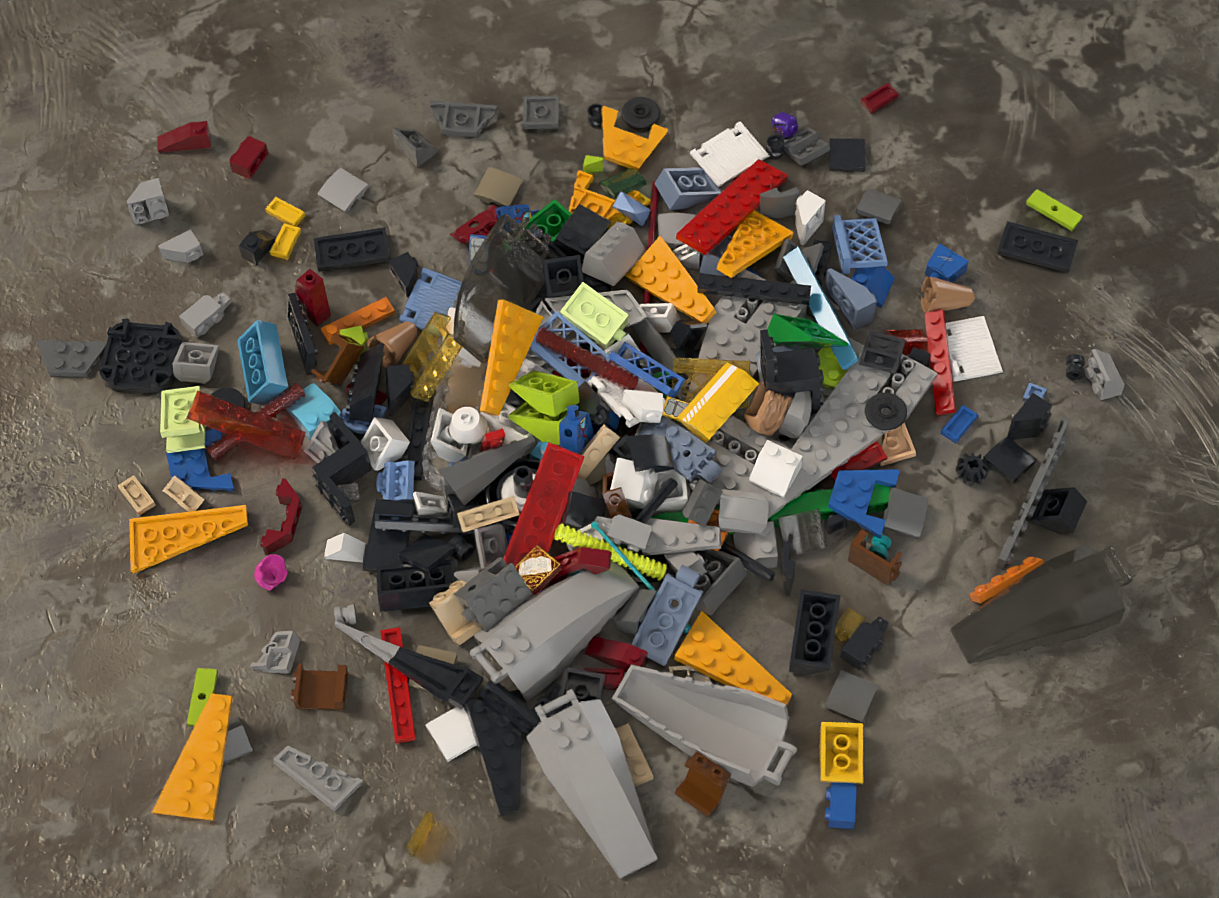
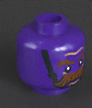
M785 112L776 114L771 121L773 132L785 138L796 134L798 130L796 117Z

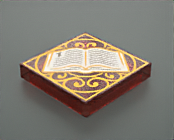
M538 545L515 566L534 595L564 568L561 563Z

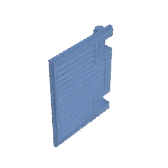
M423 268L399 321L401 323L405 321L412 322L418 329L443 338L450 307L460 308L470 285ZM428 277L432 278L430 284L426 282ZM412 312L416 313L414 319L409 318Z

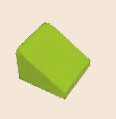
M585 156L583 172L593 174L603 171L602 157Z

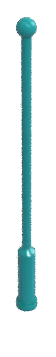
M596 521L592 522L591 527L601 534L650 590L656 591L601 530L599 523ZM687 624L684 633H687L692 626Z

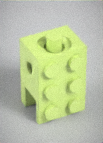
M582 282L560 311L563 317L603 350L610 347L615 340L620 342L626 335L623 330L629 323V315L584 282Z
M200 386L161 391L160 433L162 438L167 437V453L205 448L206 406Z

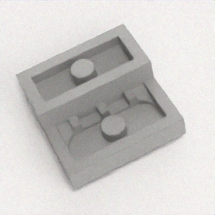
M339 168L326 181L317 194L348 213L356 199L360 201L369 185L344 169Z
M665 213L658 215L659 236L663 238L669 248L676 249L678 246L685 245L676 239V233L696 215L687 213Z

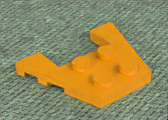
M603 106L601 115L603 118L604 159L638 171L667 134L668 129L653 124L649 137L646 139L614 127L618 111Z
M578 170L569 212L573 213L577 206L581 204L609 221L619 216L621 213L612 208L616 200L587 190L594 180L593 175ZM628 187L623 191V193L636 201L641 197L639 191Z

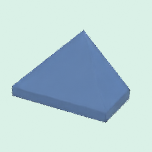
M622 191L612 207L641 226L644 225L651 211Z

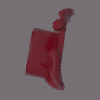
M495 205L488 207L449 235L463 244L470 243L471 234L489 236V252L501 244V240L504 239L495 211L497 207ZM476 223L479 224L477 227H474V228H471V227H470V226L473 225V224H476Z

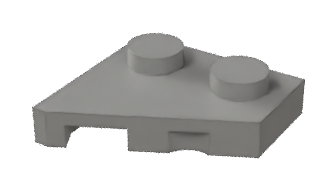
M326 421L320 422L304 450L317 463L339 450Z

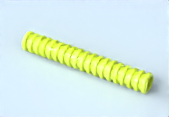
M562 523L558 525L554 535L555 540H560L562 543L566 542L567 545L572 544V547L609 550L612 552L611 560L613 563L623 564V567L628 566L607 541L605 543L603 539L598 540V537L593 538L592 535L588 536L585 532L582 534L580 530L575 531V528L570 529V526L567 525L565 527ZM617 546L641 574L646 573V576L651 575L653 579L657 578L659 581L664 578L667 570L666 564L661 565L659 561L656 563L654 559L644 558V555L638 556V553L633 554L631 550L627 551L626 548L621 549V546Z

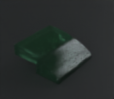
M629 168L599 182L603 190L607 194H611L614 199L618 197L621 191L627 194L647 185L646 179L633 168Z

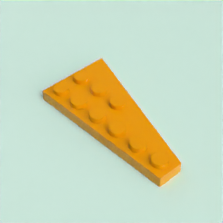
M754 210L739 225L732 237L731 243H729L727 250L718 262L717 270L732 278L781 246L784 240L791 239L794 232Z
M661 236L657 238L625 275L632 283L666 303H673L677 310L696 321L707 324L716 313V310L703 293H697V284Z
M504 299L498 300L480 407L481 412L492 416L500 415L511 390L509 383L516 379L543 319V316Z
M246 505L129 519L132 574L248 526Z
M701 611L678 649L674 660L686 666L689 665V667L724 685L750 690L787 706L792 693Z
M211 693L152 813L215 820L233 696Z

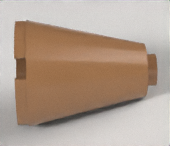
M926 277L922 285L921 292H925L924 298H921V305L925 313L940 309L947 311L968 307L975 300V293L972 292L971 288L939 278Z
M405 321L372 336L367 341V347L373 348L383 343L382 367L386 368L387 366L397 365L417 337V327L414 323Z

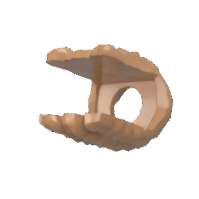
M759 382L752 401L744 413L746 424H749L750 428L759 434L772 436L781 428V424L786 416L785 414L792 403V397L788 395L784 399L785 396L781 395V393L774 394V391L771 390L766 392L764 382Z

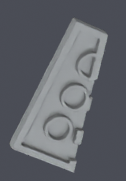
M652 518L645 523L652 526L646 548L642 550L644 556L721 548L720 527Z
M287 746L273 759L276 766L334 812L363 784L362 779L348 776L346 772L340 769L339 771L329 767L327 763L311 759V756L290 746Z

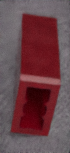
M309 269L296 280L294 293L297 300H301L302 314H305L307 319L319 327L331 316L323 278L312 269Z

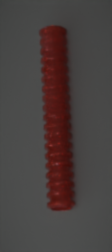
M545 327L540 329L536 336V343H541L542 346L546 345V348H551L557 354L561 353L563 357L566 356L567 359H571L572 362H576L578 365L582 364V367H587V370L592 369L593 373L597 372V375H602L603 378L607 377L608 381L612 380L614 384L618 383L617 385L623 386V389L634 390L638 384V376H633L632 373L628 374V371H623V368L618 369L617 365L613 366V363H608L602 357L598 358L596 354L592 355V352H587L586 349L582 350L581 346L577 347V344H572L571 341L567 342L566 338L562 339V336H557L556 333H552L550 330L547 331Z
M294 383V386H290L288 391L284 390V393H280L278 398H274V401H269L270 404H265V407H261L259 412H255V415L251 414V418H246L245 422L242 421L240 426L236 425V429L232 428L231 432H227L225 437L221 436L222 439H217V442L212 443L211 447H206L211 457L218 461L219 457L222 458L224 453H228V450H233V447H237L239 442H243V439H248L247 436H252V433H256L258 428H262V425L266 426V422H271L272 418H277V414L281 415V411L285 412L287 407H291V404H296L295 401H300L301 397L304 398L305 392L300 385Z

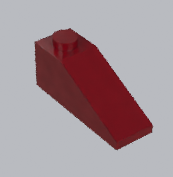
M208 121L189 122L158 136V153L211 148V133Z
M595 636L585 652V655L617 669H624L626 673L631 665L645 668L648 662V652L628 643Z

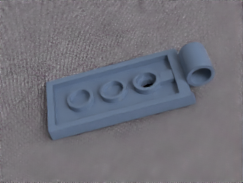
M662 416L660 423H648L638 434L666 436L674 470L690 482L698 475L701 480L710 484L722 472L720 466L712 461V458L717 454L716 450L667 417ZM689 452H690V455H689V456H687V457L684 456L686 453H689Z
M681 565L675 578L669 573L666 575L631 644L647 651L649 659L665 667L704 592L694 588L699 580L700 573L685 565ZM673 600H678L679 605L677 607L671 605Z

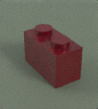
M247 136L240 143L236 153L230 157L229 163L232 172L251 179L269 154L267 144Z

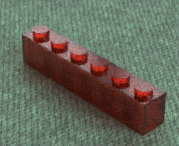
M198 390L186 417L189 420L294 460L303 445L306 434L305 431Z

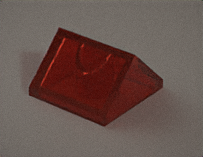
M923 329L885 330L886 335L906 339L902 353L905 356L910 355L913 347L926 351L928 337Z

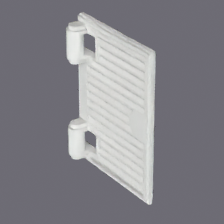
M741 122L736 123L735 128L731 130L728 128L703 143L699 150L696 151L694 149L690 152L692 157L718 187L745 172L758 159L763 161L770 156Z
M984 316L946 323V329H950L951 332L950 336L947 334L953 382L1003 373ZM959 367L963 368L964 373H960Z
M620 365L597 377L593 376L588 381L591 387H597V394L619 417L623 416L626 419V425L629 428L641 421L622 405L624 389L658 393L653 386Z

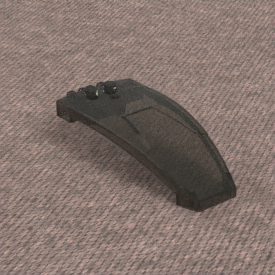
M508 214L500 216L471 261L459 290L454 316V340L481 363H486L489 359L498 300L504 299L524 309H528L544 285L542 260L557 258L547 247L551 241L550 236H546L541 242L539 240L543 233L541 228L537 230L538 226L536 224H533L529 230L525 228L530 221L528 217L523 218L521 223L518 224Z

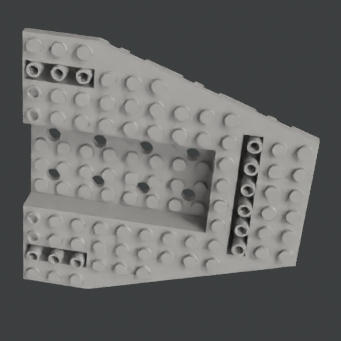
M746 269L737 276L739 278L765 280ZM722 296L714 307L716 310L715 315L709 321L685 402L690 403L726 363L746 371L759 383L760 377L755 354L760 351V330L768 328L773 314L810 319L818 324L816 319L806 314L807 305ZM849 338L860 359L864 345ZM774 343V347L788 346L784 343H782V345ZM823 347L814 348L815 355H817ZM902 354L896 374L861 366L859 361H857L848 369L834 390L823 387V405H820V410L815 414H812L811 410L809 422L805 426L802 435L795 439L789 437V440L786 442L779 439L780 436H783V434L778 433L779 430L772 436L759 434L751 429L749 424H746L744 413L752 401L754 392L757 389L756 387L706 443L716 450L717 454L712 458V461L717 463L722 469V472L710 484L720 490H736L764 495L769 501L768 518L784 508L785 504L792 499L798 498L806 489L809 490L830 475L838 466L844 465L852 456H856L876 442L884 433L891 431L877 429L866 419L865 406L871 397L879 393L897 395L906 404V419H908L936 379L937 372ZM888 408L881 409V413L884 415L891 414V410ZM681 422L678 423L679 426H681L682 428H684L685 430H687L689 433H691L692 435H694V434H693L688 428H686ZM767 440L803 456L802 467L784 498L749 482L758 455ZM689 452V453H686L684 456H685V457L689 456V455H690V452ZM696 475L694 479L697 481L700 480L698 475Z

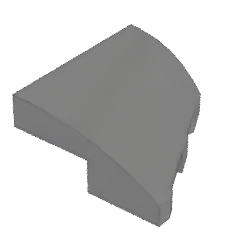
M294 631L276 632L269 644L261 650L263 653L257 663L252 662L250 667L253 670L269 673H290L301 639Z

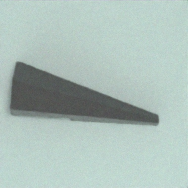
M530 434L527 438L511 441V444L503 447L498 446L473 455L471 459L463 462L457 461L454 463L455 465L447 468L441 467L438 471L459 501L465 506L537 441Z

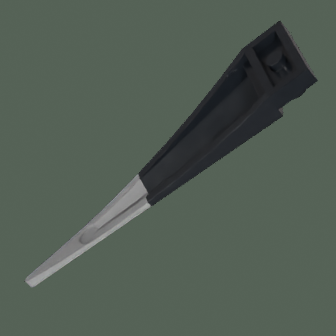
M338 621L335 622V626L441 701H447L461 710L483 682L484 677L467 667L410 651L370 636Z

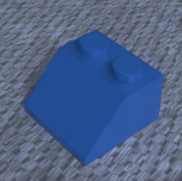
M884 266L856 268L851 279L865 286L870 293H873L877 299L876 306L882 308L895 277Z

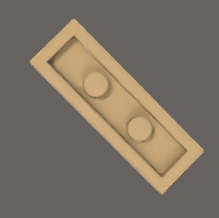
M606 425L599 429L580 452V455L585 456L578 473V479L585 480L620 438Z
M514 496L457 513L462 532L520 515Z
M629 723L616 728L635 786L652 780L653 774Z

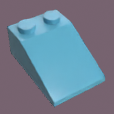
M315 383L282 401L284 407L309 440L321 421H326L329 426V415L336 412L342 420L340 410Z

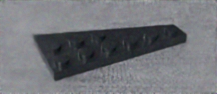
M519 689L510 691L523 702V696ZM483 697L469 699L465 708L497 815L500 817L518 813L520 808L522 730Z

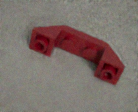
M282 478L281 484L277 485L276 496H278L280 504L287 505L286 521L282 522L281 531L267 529L265 536H262L260 545L265 555H270L293 542L302 511L300 498L285 478Z
M580 547L554 557L553 559L557 562H555L554 567V561L552 560L549 587L566 579L569 573L582 568L595 575L610 570L612 552L609 550Z

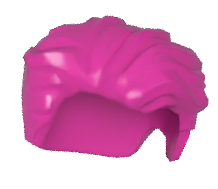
M270 554L256 565L254 579L260 587L270 591L277 587L278 584L283 583L288 572L285 567L284 558L277 554Z

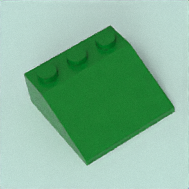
M773 314L767 328L769 337L773 336L774 343L782 345V343L788 346L799 345L800 348L805 349L806 347H843L849 344L814 321L805 318Z

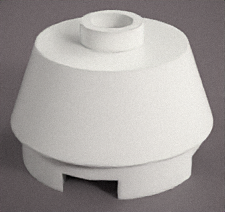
M462 407L453 414L449 431L452 438L459 444L471 443V445H475L484 437L487 430V420L474 408Z

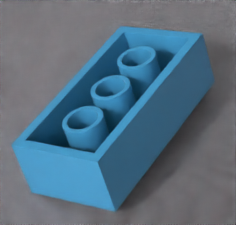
M256 320L237 339L248 402L268 406L288 388L276 324Z

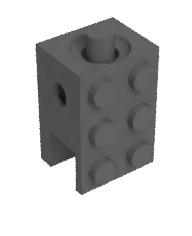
M501 557L497 558L454 593V596L464 609L461 613L467 622L472 621L474 625L486 632L532 595V592L513 563L507 565Z

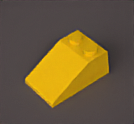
M821 722V782L863 783L862 723Z

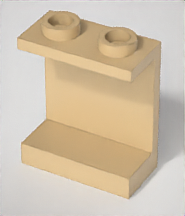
M462 580L452 583L447 591L438 593L433 597V601L429 603L452 641L458 645H461L481 630L472 621L467 622L461 614L464 609L454 596V593L466 584Z

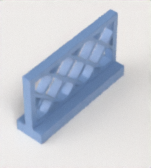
M840 215L833 216L832 231L842 274H850V268L887 266V258L876 218L841 220ZM865 225H873L870 229L865 227ZM861 230V231H863V232H865V233L860 234V233H857V231ZM872 235V236H874L875 238H874V239H870V238H868L867 236ZM853 236L857 239L852 240L849 237ZM861 241H864V242H866L867 244H866V245H863V244H861L860 242H861ZM871 246H875V247H877V249L874 250V249H871L870 247H871ZM853 247H856V248H858L859 250H858V251H855V250H853L852 248H853ZM863 252H867V253H869L870 255L866 256V255H863L862 253H863ZM876 256L882 260H874L873 258ZM856 258H859V259H861L862 261H853V260L856 259Z
M558 311L539 329L530 346V349L563 378L578 381V387L584 381L588 383L593 376L597 377L612 361L608 358L609 355ZM557 318L563 321L562 329H553L552 323ZM563 332V341L553 342V333ZM566 332H576L577 340L566 341ZM550 333V343H542L538 339L542 334ZM580 343L590 344L591 352L580 353ZM577 344V353L567 354V345ZM564 345V354H554L553 346ZM594 355H602L606 358L602 364L594 365ZM580 356H591V365L581 366ZM567 357H577L578 366H568ZM581 369H591L592 375L587 380L581 377Z

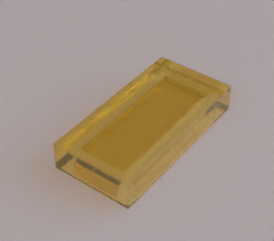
M428 811L406 846L408 854L413 857L416 856L435 824L433 814Z

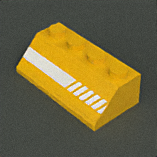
M726 363L676 419L706 444L759 383L746 371Z

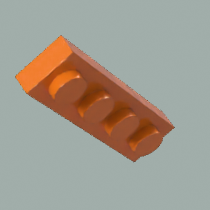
M384 297L320 328L330 346L334 344L330 340L334 333L340 334L342 329L361 325L363 330L394 315L395 310L387 297Z
M1033 556L1023 560L1021 565L1007 569V573L991 578V582L988 584L977 586L974 589L975 591L970 593L969 596L973 602L982 603L1045 567L1043 559Z

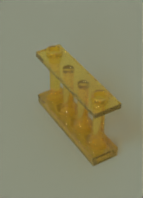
M439 312L433 313L402 365L409 364L410 371H414V381L416 384L410 392L414 398L427 402L430 400L466 343L463 337L451 334L447 330L446 326L451 320V317ZM442 335L444 340L442 341L441 345L438 346L437 340ZM433 350L434 356L429 361L427 356ZM423 364L425 370L420 376L418 371Z

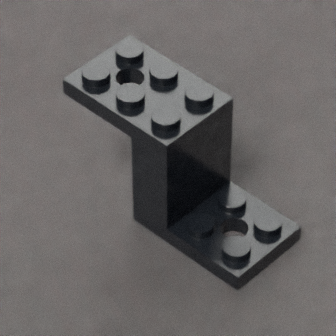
M768 329L760 330V367L765 391L771 390L774 391V394L781 393V395L810 391L812 414L817 413L820 410V405H823L822 393L824 392L822 383L824 381L823 371L819 370L818 367L820 366L819 354L815 355L814 347L773 352V336L769 337Z
M334 412L329 415V427L333 432L332 435L336 443L340 442L343 447L313 466L314 475L312 478L316 483L314 486L320 495L324 494L329 507H334L338 518L350 526L355 523L352 505L341 490L372 469L368 451L337 413Z

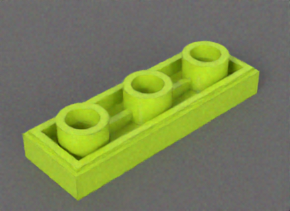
M1038 189L1034 191L1026 202V205L1071 231L1074 230L1083 217Z
M197 668L187 719L188 727H195L211 693L214 694L218 676L217 669Z

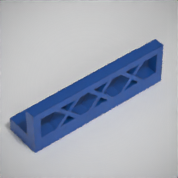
M626 342L623 343L617 354L611 351L608 356L616 364L672 398H675L686 381L678 374ZM628 348L632 351L633 358L625 360L622 356ZM646 359L648 367L638 368L637 361ZM662 369L663 377L654 378L652 370ZM675 377L679 381L674 389L668 386L667 379Z

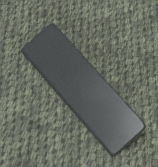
M647 318L641 323L636 324L633 331L652 358L683 378V365ZM675 377L669 379L671 383L678 380Z

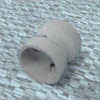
M354 604L348 605L345 608L340 606L334 607L335 621L342 624H357Z

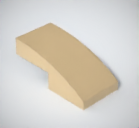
M176 475L162 490L188 512L196 511L205 500Z

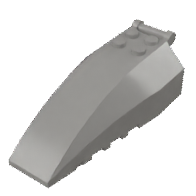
M612 560L610 570L595 575L586 569L530 596L487 632L481 629L474 635L479 646L473 648L470 651V655L473 659H477L488 672L494 684L509 676L520 690L524 700L528 702L564 672L565 667H568L574 661L575 656L588 645V642L595 634L601 631L603 625L609 619H612L616 611L639 589V586L617 562L613 563ZM488 651L501 666L502 669L500 671H497L483 655L484 652Z
M631 665L612 697L615 703L691 757L698 751L730 773V778L752 787L763 779L779 785L782 780L781 775L791 756H794L797 751L795 746L784 742L789 721L786 704L750 690L727 685L723 687L714 685L709 681H695L690 677H677L671 673H661L657 670ZM779 750H782L784 754L774 773L770 772L769 769Z
M570 689L566 691L567 694L543 706L535 707L541 722L527 736V739L549 782L619 878L622 879L655 862L658 858L622 742L600 699L578 702L573 690ZM570 701L572 702L573 706L549 718L546 717V713Z

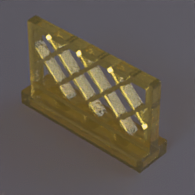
M674 358L673 372L676 374L685 373L689 377L680 388V390L682 389L688 395L681 401L690 403L695 398L694 395L702 390L726 363L736 366L750 375V361ZM699 374H705L708 378L702 385L695 379ZM675 377L672 379V389H674L678 382ZM690 381H693L698 386L692 393L684 387ZM749 396L738 408H748Z

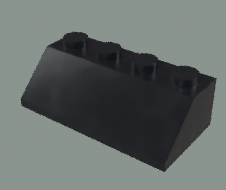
M383 343L362 353L359 362H355L354 372L357 374L352 376L351 385H354V387H350L349 398L351 400H347L346 411L349 412V420L372 423L382 372Z
M455 559L444 560L430 572L411 564L376 568L380 612L430 607L429 603L433 601L435 595L441 592L444 593L452 583L457 581V578L454 576L456 572Z
M808 590L800 591L789 672L810 675L830 670L841 595Z

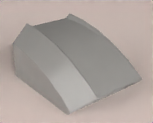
M182 342L172 363L174 376L181 382L187 381L203 384L208 382L215 368L219 345Z
M810 391L795 394L778 433L792 439L799 438L802 435L810 419Z
M722 489L719 510L720 530L724 532L761 534L767 526L769 508L767 498L761 494Z

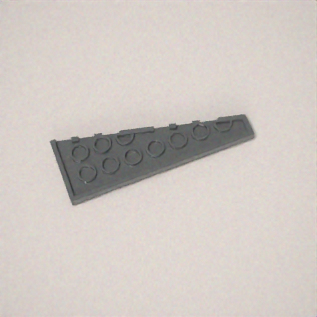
M1065 416L1061 418L1058 431L1055 432L1050 448L1047 449L1044 456L1043 464L1040 465L1033 480L1026 501L1021 507L1018 520H1015L1011 535L1008 536L998 558L996 567L1004 570L1006 563L1010 565L1014 557L1012 550L1013 548H1018L1022 539L1019 537L1020 533H1025L1028 527V516L1032 518L1036 510L1034 506L1035 501H1040L1043 490L1050 480V475L1055 470L1057 460L1062 455L1068 438L1065 433L1070 420Z

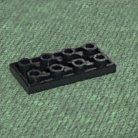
M376 499L363 571L376 572L378 567L404 565L405 561L399 559V553L407 548L410 531L401 532L398 529L382 531L375 528V513L413 515L415 509L414 502Z

